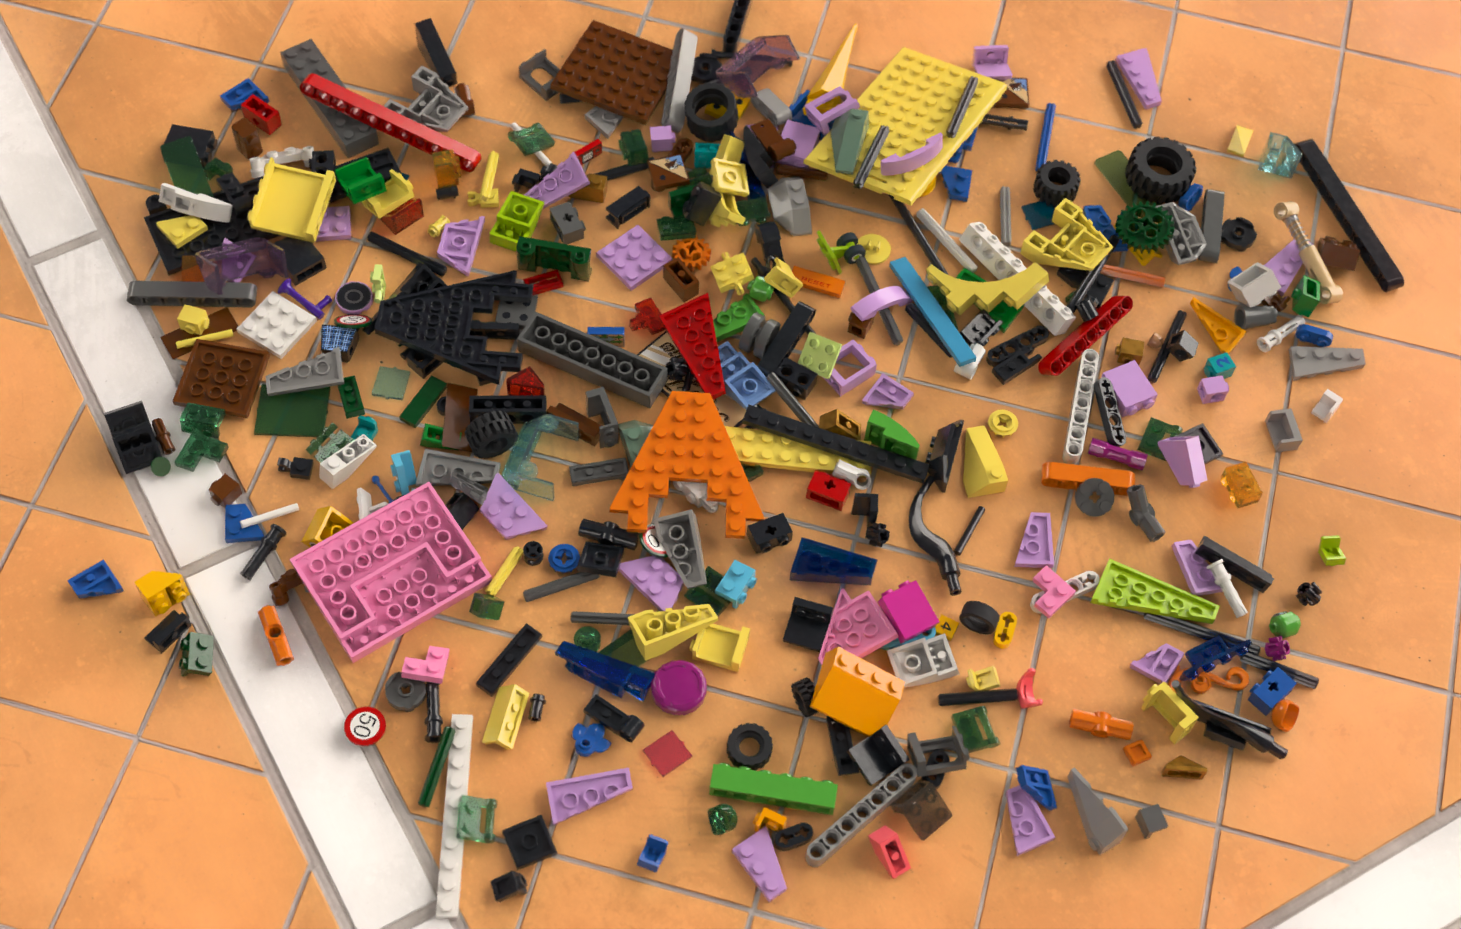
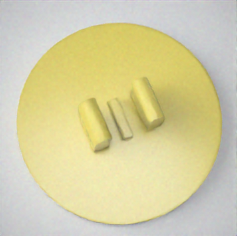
M867 234L858 239L857 244L862 245L866 251L864 257L868 264H881L889 258L891 246L884 237L877 234Z

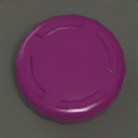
M684 660L670 661L663 664L654 673L651 681L652 698L655 704L666 713L687 715L696 711L703 704L707 694L706 678L702 670L693 663Z

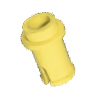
M444 215L434 224L428 226L427 231L432 237L440 236L445 224L450 223L448 218L443 220L445 218Z

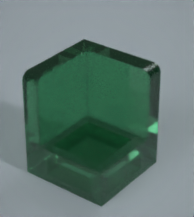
M474 593L469 612L479 618L499 620L505 601L496 596Z

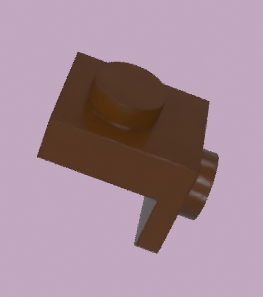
M1276 292L1273 296L1263 299L1261 303L1273 306L1278 312H1281L1287 307L1286 303L1291 298L1289 296L1282 298Z

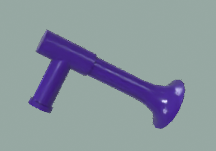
M286 279L278 288V294L286 293L292 296L318 319H322L325 315L321 310L332 302L331 297L326 295L315 306L293 289L291 279Z

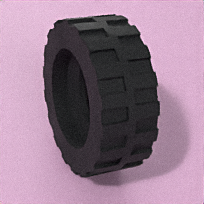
M745 723L738 725L737 728L732 730L727 740V754L734 766L738 768L744 766L756 771L759 768H763L769 762L773 748L772 737H770L769 732L763 726H759L756 723ZM753 738L757 740L760 745L759 752L754 756L744 755L739 748L743 739Z

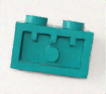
M695 143L694 167L711 168V160L716 157L720 144Z

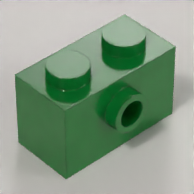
M1303 275L1291 295L1293 298L1292 310L1295 313L1306 317L1311 315L1320 302L1319 281Z

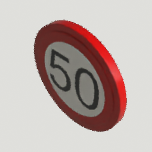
M369 706L353 710L347 716L344 723L346 737L350 742L358 746H370L377 743L386 731V721L383 714L376 708Z

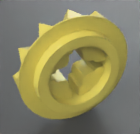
M997 410L989 416L988 425L990 431H993L995 435H1002L1004 438L1016 432L1018 420L1010 411ZM1000 421L1002 423L1006 422V427H1004L1003 425L998 426Z

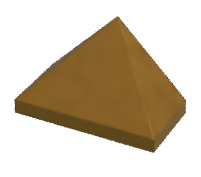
M1180 755L1165 765L1161 776L1202 780L1207 773V768Z

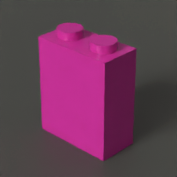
M909 580L903 582L898 586L899 589L892 591V589L885 591L881 594L882 597L878 601L883 613L897 632L898 640L901 644L934 628L939 623L937 616L916 580L911 583Z

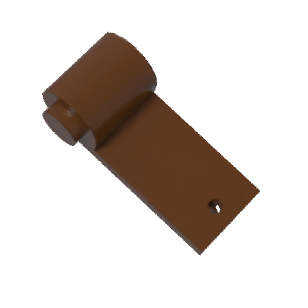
M769 118L750 126L774 162L795 154L796 144L794 140L790 138L783 139Z

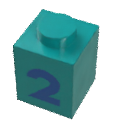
M1226 352L1207 359L1203 369L1205 375L1209 378L1223 375V378L1226 379L1232 376L1236 365Z

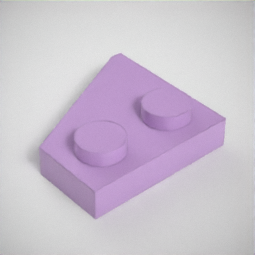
M1166 643L1156 651L1147 653L1144 658L1132 661L1130 668L1159 684L1162 682L1167 683L1182 660L1184 652Z

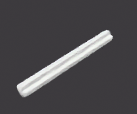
M923 208L918 210L916 216L959 263L972 273L976 272L978 266Z

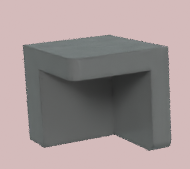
M1159 804L1140 809L1135 816L1145 839L1150 838L1152 833L1168 827Z

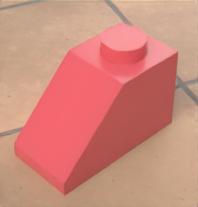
M884 825L868 835L876 856L893 879L911 869L896 832Z

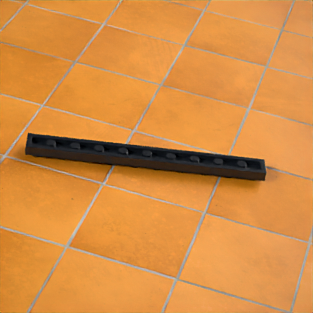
M749 404L742 424L924 484L930 464Z

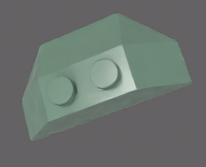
M637 420L618 424V432L630 467H632L653 425Z

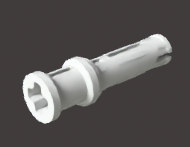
M1297 315L1277 330H1270L1266 336L1257 339L1258 348L1263 352L1270 351L1272 346L1279 345L1282 339L1295 331L1299 325L1305 324V319L1301 315Z
M1223 559L1208 565L1207 569H1210L1215 584L1219 585L1236 618L1247 614L1248 611L1230 580L1232 579L1231 574L1227 573L1223 565Z

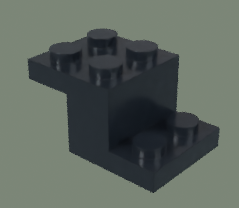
M142 401L104 413L112 440L126 474L149 467L155 458L162 457Z

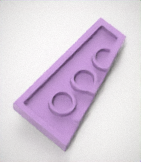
M1147 48L1116 56L1115 61L1144 109L1160 106L1162 100Z
M574 152L569 155L567 160L556 166L557 168L551 174H547L543 181L532 187L524 195L543 201L544 209L589 185L590 182Z
M1294 240L1264 265L1272 269L1282 287L1277 290L1280 296L1284 295L1303 264L1299 256L1298 245L1295 244L1296 241Z
M629 768L547 782L546 787L553 825L632 790Z

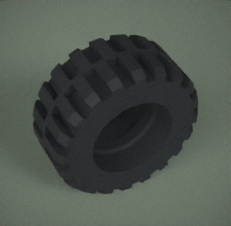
M1160 137L1145 139L1144 142L1141 141L1132 150L1125 171L1129 187L1131 186V190L1134 193L1139 194L1138 197L1141 199L1145 198L1151 203L1163 204L1165 202L1167 204L1173 201L1176 202L1188 191L1195 177L1196 162L1192 158V153L1187 151L1183 144L1180 145L1178 141H1171L1166 137L1163 139ZM1149 166L1165 168L1172 175L1159 174Z

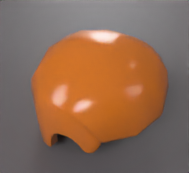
M1283 699L1279 701L1272 709L1271 720L1273 725L1280 730L1289 732L1298 718L1299 706L1291 700Z

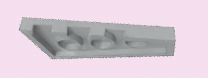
M1290 346L1289 348L1293 381L1299 380L1302 377H1315L1318 374L1328 375L1335 371L1344 372L1361 369L1365 366L1363 349Z

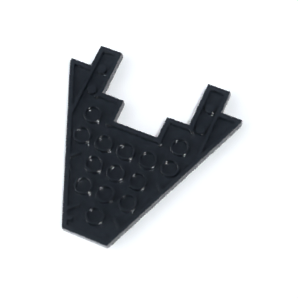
M514 270L380 301L375 324V334L500 385L502 371L521 373L523 353L486 351L487 337L470 335L473 314H492L495 300L531 303L533 284L516 283L517 271Z

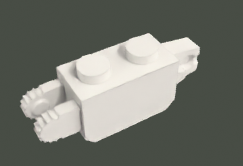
M673 481L674 487L678 491H682L691 504H695L698 508L703 506L710 513L718 511L719 502L706 501L707 483Z

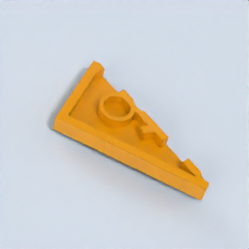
M1193 297L1189 304L1221 353L1227 352L1230 354L1247 331Z

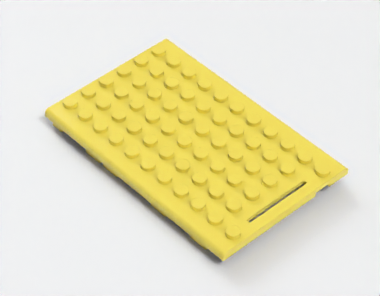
M903 47L857 99L860 105L858 109L869 111V128L853 175L837 173L835 171L831 130L804 159V164L853 183L880 126H888L889 134L863 187L880 194L884 192L894 196L895 200L911 206L927 189V186L934 177L945 167L948 160L961 144L972 134L974 128L976 129L981 123L983 117L992 106L999 101L1002 94L1006 91L1007 85L995 79ZM971 76L977 77L978 85L955 138H948L946 131L966 84ZM938 133L943 134V148L930 162L902 174L889 176L881 174V160L893 154L902 157L925 146L926 139Z

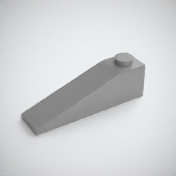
M1075 768L1071 769L1067 778L1088 838V843L1094 851L1101 855L1122 841L1128 831V827L1112 807L1107 808L1104 805L1103 797L1100 794L1092 792L1090 783Z

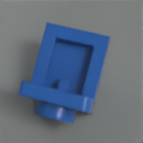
M649 834L637 865L657 873L665 857L669 842Z

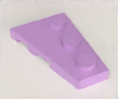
M1031 512L1014 567L1044 568L1047 565L1049 568H1053L1054 556L1050 513Z
M1020 785L1007 790L1005 794L1017 856L1053 841L1055 836L1034 798L1020 788Z

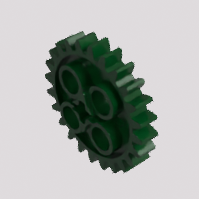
M1139 201L1137 206L1133 202L1132 207L1127 205L1125 210H1121L1120 215L1117 216L1115 233H1118V239H1122V245L1128 244L1127 249L1134 247L1133 252H1136L1137 249H1140L1141 254H1143L1144 250H1147L1148 254H1150L1151 249L1157 252L1158 247L1164 249V245H1168L1169 241L1172 240L1175 229L1173 227L1174 221H1171L1172 215L1167 216L1168 210L1162 211L1163 206L1156 208V203L1151 206L1149 201L1146 202V205Z

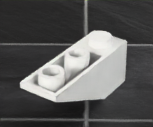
M365 434L361 435L320 463L319 478L331 489H334L351 476L374 451L377 445Z

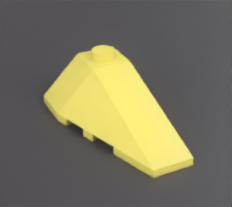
M710 604L685 606L684 609L672 610V608H665V611L659 612L646 610L629 616L628 621L637 648L646 661L668 652L717 622L718 617Z

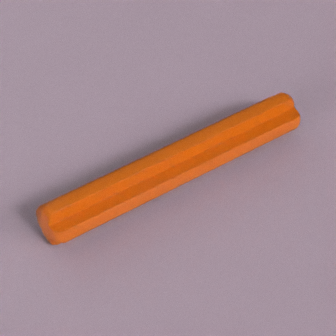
M1105 264L1100 271V274L1163 287L1165 284V277Z

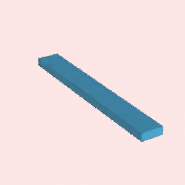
M903 257L891 261L889 267L958 366L961 367L975 362L977 357L908 259Z

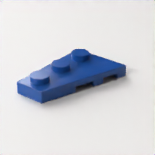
M1101 205L1083 206V215L1093 222L1094 228L1100 231L1107 240L1111 235L1118 236V233H1115L1116 230L1112 226L1110 218ZM1120 239L1113 252L1128 251L1127 243L1122 245V239Z

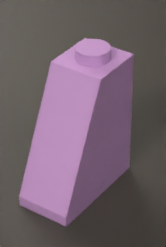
M1199 436L1169 437L1158 441V446L1180 485H1189V488L1201 486L1200 483L1207 481Z

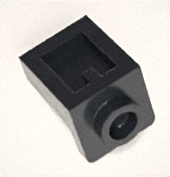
M521 168L512 179L515 192H519L522 185L531 189L541 182L540 174Z
M510 871L490 881L495 900L498 902L516 894H527V881L521 873Z

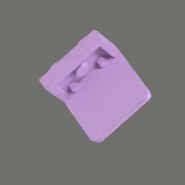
M974 46L972 65L975 72L995 80L1005 81L1011 79L1012 72L1007 64L1008 46Z

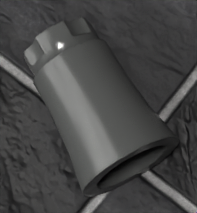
M1239 305L1234 312L1235 324L1244 330L1276 323L1278 316L1276 308L1267 305L1251 308Z

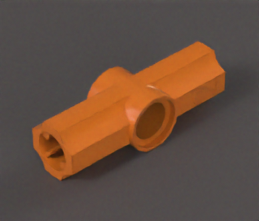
M268 605L262 607L258 611V615L277 666L290 664L294 657L275 606ZM274 634H280L278 637H272Z
M1073 709L1069 720V727L1089 731L1093 736L1099 738L1112 736L1130 740L1134 728L1133 722L1113 718L1109 713L1102 711L1090 713Z

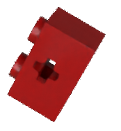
M254 94L241 104L244 118H247L253 125L268 135H271L282 125L279 111Z
M815 470L807 488L806 498L842 511L850 493L851 483L845 479L832 477L826 472Z

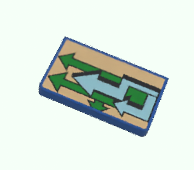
M588 327L587 334L617 347H625V327Z

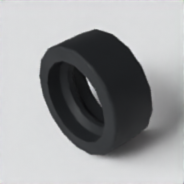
M967 601L959 615V620L968 629L987 635L995 631L1000 615L994 608L985 603Z

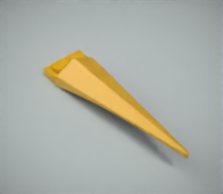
M856 23L808 94L806 104L839 86L844 89L850 53L857 31ZM841 96L832 98L816 107V109L821 114L842 103ZM804 107V108H803V113H804V115H807L806 110H805V107Z

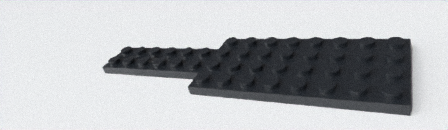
M389 148L336 165V169L367 157L371 168L376 174L381 173L385 183L392 178L389 173L391 169L402 175ZM264 176L241 183L252 203L255 194H258L259 181ZM337 177L336 190L332 191L329 203L348 197L339 186ZM222 190L207 195L230 204ZM169 208L144 217L168 275L222 257V243L225 238L245 249L281 236L252 229L247 220L249 211L236 216L232 209L230 222L200 218L207 225L208 230L177 249L160 231L156 223L158 221L189 216L188 214Z

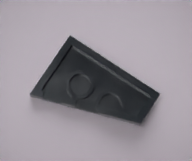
M1060 267L1057 276L1072 288L1077 289L1088 270ZM1099 273L1084 297L1088 295L1096 297L1099 302L1096 308L1099 309L1114 280Z

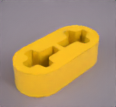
M1003 612L1000 615V620L995 630L993 642L1000 649L1009 647L1014 635L1017 617L1012 612ZM1006 619H1010L1008 628L1004 627ZM1002 633L1006 634L1004 642L1000 641Z

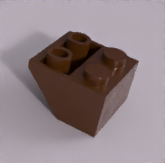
M1325 236V239H1319L1318 252L1325 265L1355 271L1360 249L1356 247L1354 242L1348 240L1339 242L1334 237Z

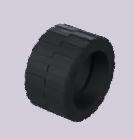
M708 82L698 85L688 93L684 103V110L688 128L696 138L714 142L722 140L724 134L730 135L734 132L738 124V110L735 96L729 88L723 84ZM709 104H719L727 109L726 113L716 120L708 121L696 116L702 107Z

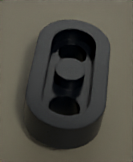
M934 751L929 756L926 766L950 762L949 756L944 751ZM936 758H941L943 762H937ZM945 773L932 775L936 778L935 780L929 779L931 775L922 776V786L930 791L937 790L941 786Z

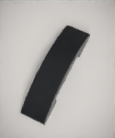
M826 716L838 776L859 773V769L847 753L853 747L850 728Z

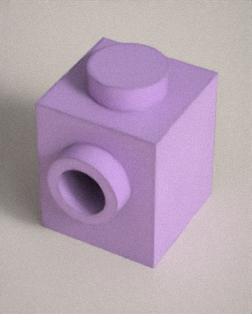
M671 125L650 127L652 152L671 151L673 149L672 143H676L675 132H671Z

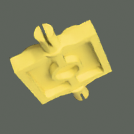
M725 252V255L722 253L723 261L710 266L720 292L723 293L735 289L737 295H741L740 291L742 294L744 293L742 286L755 279L744 252L731 258L728 252Z

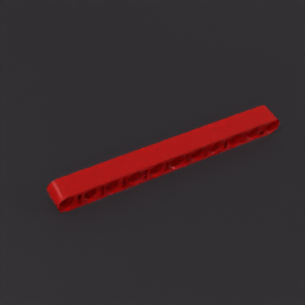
M314 73L308 74L299 86L300 91L305 96L466 172H473L481 161V154L477 150Z

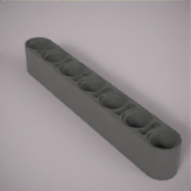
M131 281L126 300L132 305L184 306L186 304L197 307H253L256 304L257 286L252 283Z

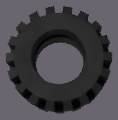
M1053 160V162L1047 161L1046 164L1043 163L1038 169L1033 191L1036 193V198H1040L1039 201L1041 203L1045 202L1047 206L1052 205L1056 208L1065 198L1071 202L1075 200L1081 178L1079 172H1076L1075 166L1072 167L1069 162L1064 163L1065 161L1063 160L1061 162Z
M492 411L473 420L466 427L465 437L476 457L488 459L501 455L513 447L518 439V433L506 412Z

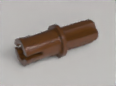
M161 418L152 420V427L156 433L155 438L160 443L163 454H172L176 449L172 444L170 432L166 430Z

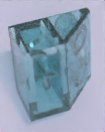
M1270 132L1261 153L1258 170L1292 178L1302 153L1288 136Z

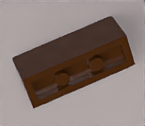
M559 403L556 408L550 405L547 409V421L594 447L599 442V427L602 425L562 403Z

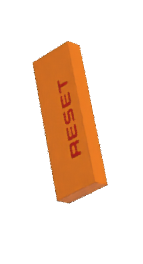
M794 266L792 270L795 278L802 282L803 288L837 298L841 297L846 283L845 280Z

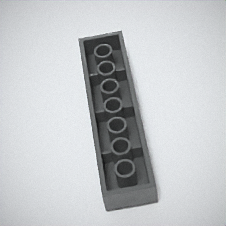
M312 39L280 52L283 66L298 88L310 73L319 75L346 88ZM304 95L348 159L379 145L375 128Z
M536 311L517 338L519 352L599 387H604L606 390L648 408L652 407L668 381L666 367Z

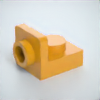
M764 807L762 812H757L754 818V832H758L763 823L773 831L783 830L786 826L787 818Z

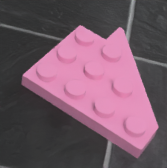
M844 588L841 589L818 657L821 665L823 664L825 653L836 647H840L859 658H863L898 638L897 632L869 590L851 600Z

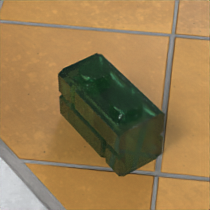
M635 129L631 130V132H621V140H618V146L622 152L623 160H627L629 166L647 163L649 161L648 149L641 130Z

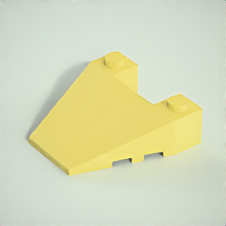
M1065 198L1055 208L1052 222L1062 229L1051 241L1034 230L1023 241L1020 254L1037 264L1092 271L1113 249V246L1100 231L1094 228L1093 222L1083 215L1082 209Z

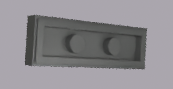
M626 457L569 467L572 486L626 478L629 472Z

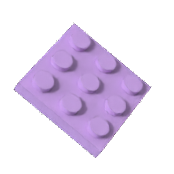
M639 225L596 252V257L630 291L663 270V265L673 260Z

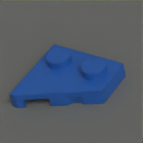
M249 78L220 95L221 101L231 110L241 109V104L252 94L266 103L270 102L269 97Z
M945 166L939 173L942 175L943 184L947 188L949 198L967 202L972 170Z
M246 504L226 505V543L261 541L262 537H264L258 524L246 528L241 527L240 521L253 517Z
M104 559L67 580L79 599L122 593L124 591Z
M1025 765L1017 767V779L1020 788L1049 811L1056 809L1057 805L1048 770Z

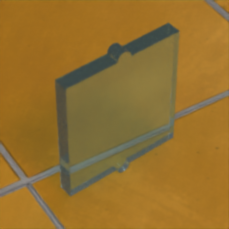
M380 366L372 396L384 397L386 400L389 398L403 400L410 371L400 370L396 367Z

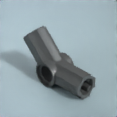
M1141 484L1130 486L1127 490L1131 510L1129 511L1130 519L1136 526L1139 525L1150 542H1155L1164 536L1166 532L1155 518V511L1151 504L1148 503L1144 486Z

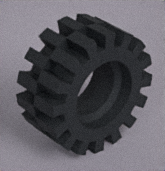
M806 677L793 683L791 690L801 713L805 717L819 713V711L810 707L815 691L813 682Z

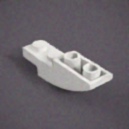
M167 183L161 184L159 202L170 205L172 210L208 220L230 222L232 204L202 193L196 195Z

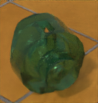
M582 627L575 633L574 648L580 656L585 658L591 657L599 650L601 635L595 628Z
M722 803L708 810L709 823L713 834L722 835L736 827L737 814L732 806Z

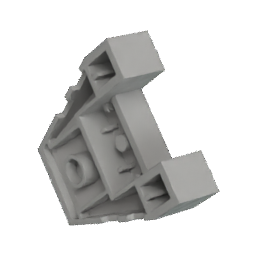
M421 66L411 76L413 90L420 93L418 98L408 108L392 99H389L384 107L437 132H448L468 110V106L455 93L453 94L449 86L443 83L435 72Z

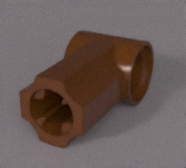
M464 83L457 84L454 87V93L468 106V110L462 116L475 115L474 102L471 99L469 86Z

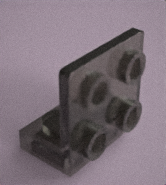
M919 780L890 805L894 812L905 815L919 839L923 841L952 817V813L933 783L929 781Z

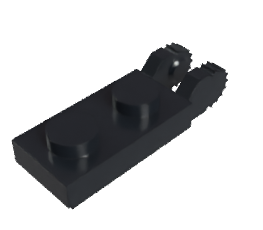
M472 320L470 335L486 336L488 339L517 340L520 335L519 323L513 322L481 323L479 320Z
M1030 346L992 369V373L1004 385L1037 364L1042 356L1037 354L1028 359L1027 357L1034 352V348Z

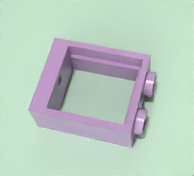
M854 339L842 346L837 361L852 353L864 368L846 380L833 368L830 378H824L840 397L875 375L876 361L873 357H869L862 345L857 344Z

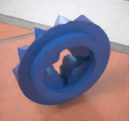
M569 544L555 546L548 556L550 566L555 572L559 571L562 574L572 572L573 569L577 568L580 559L578 550ZM564 553H566L567 559H570L566 560L565 564L560 560L563 558Z

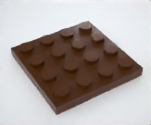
M196 339L174 395L173 404L248 419L269 361L270 353Z

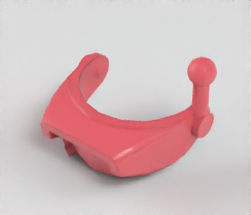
M1034 668L1027 669L1016 686L1021 708H1032L1043 704V699L1035 700L1032 688L1033 677L1036 673Z

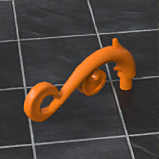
M1178 665L1168 681V686L1175 692L1171 685L1173 680H1178L1181 683L1186 678L1196 677L1192 681L1191 687L1198 694L1208 692L1211 687V681L1226 688L1240 691L1248 686L1250 678L1248 673L1241 667H1232L1228 670L1226 674L1227 680H1230L1231 676H1238L1241 680L1239 684H1232L1209 671L1200 668H1185L1181 670Z

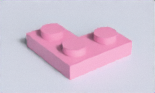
M1047 565L1033 577L1032 581L1045 592L1035 602L1034 606L1048 619L1076 593V590Z
M429 646L426 660L405 657L401 678L442 684L450 649Z

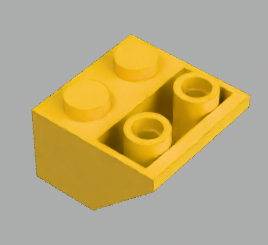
M151 571L134 582L142 600L155 617L159 614H164L170 607L184 601L190 595L182 575L178 573Z

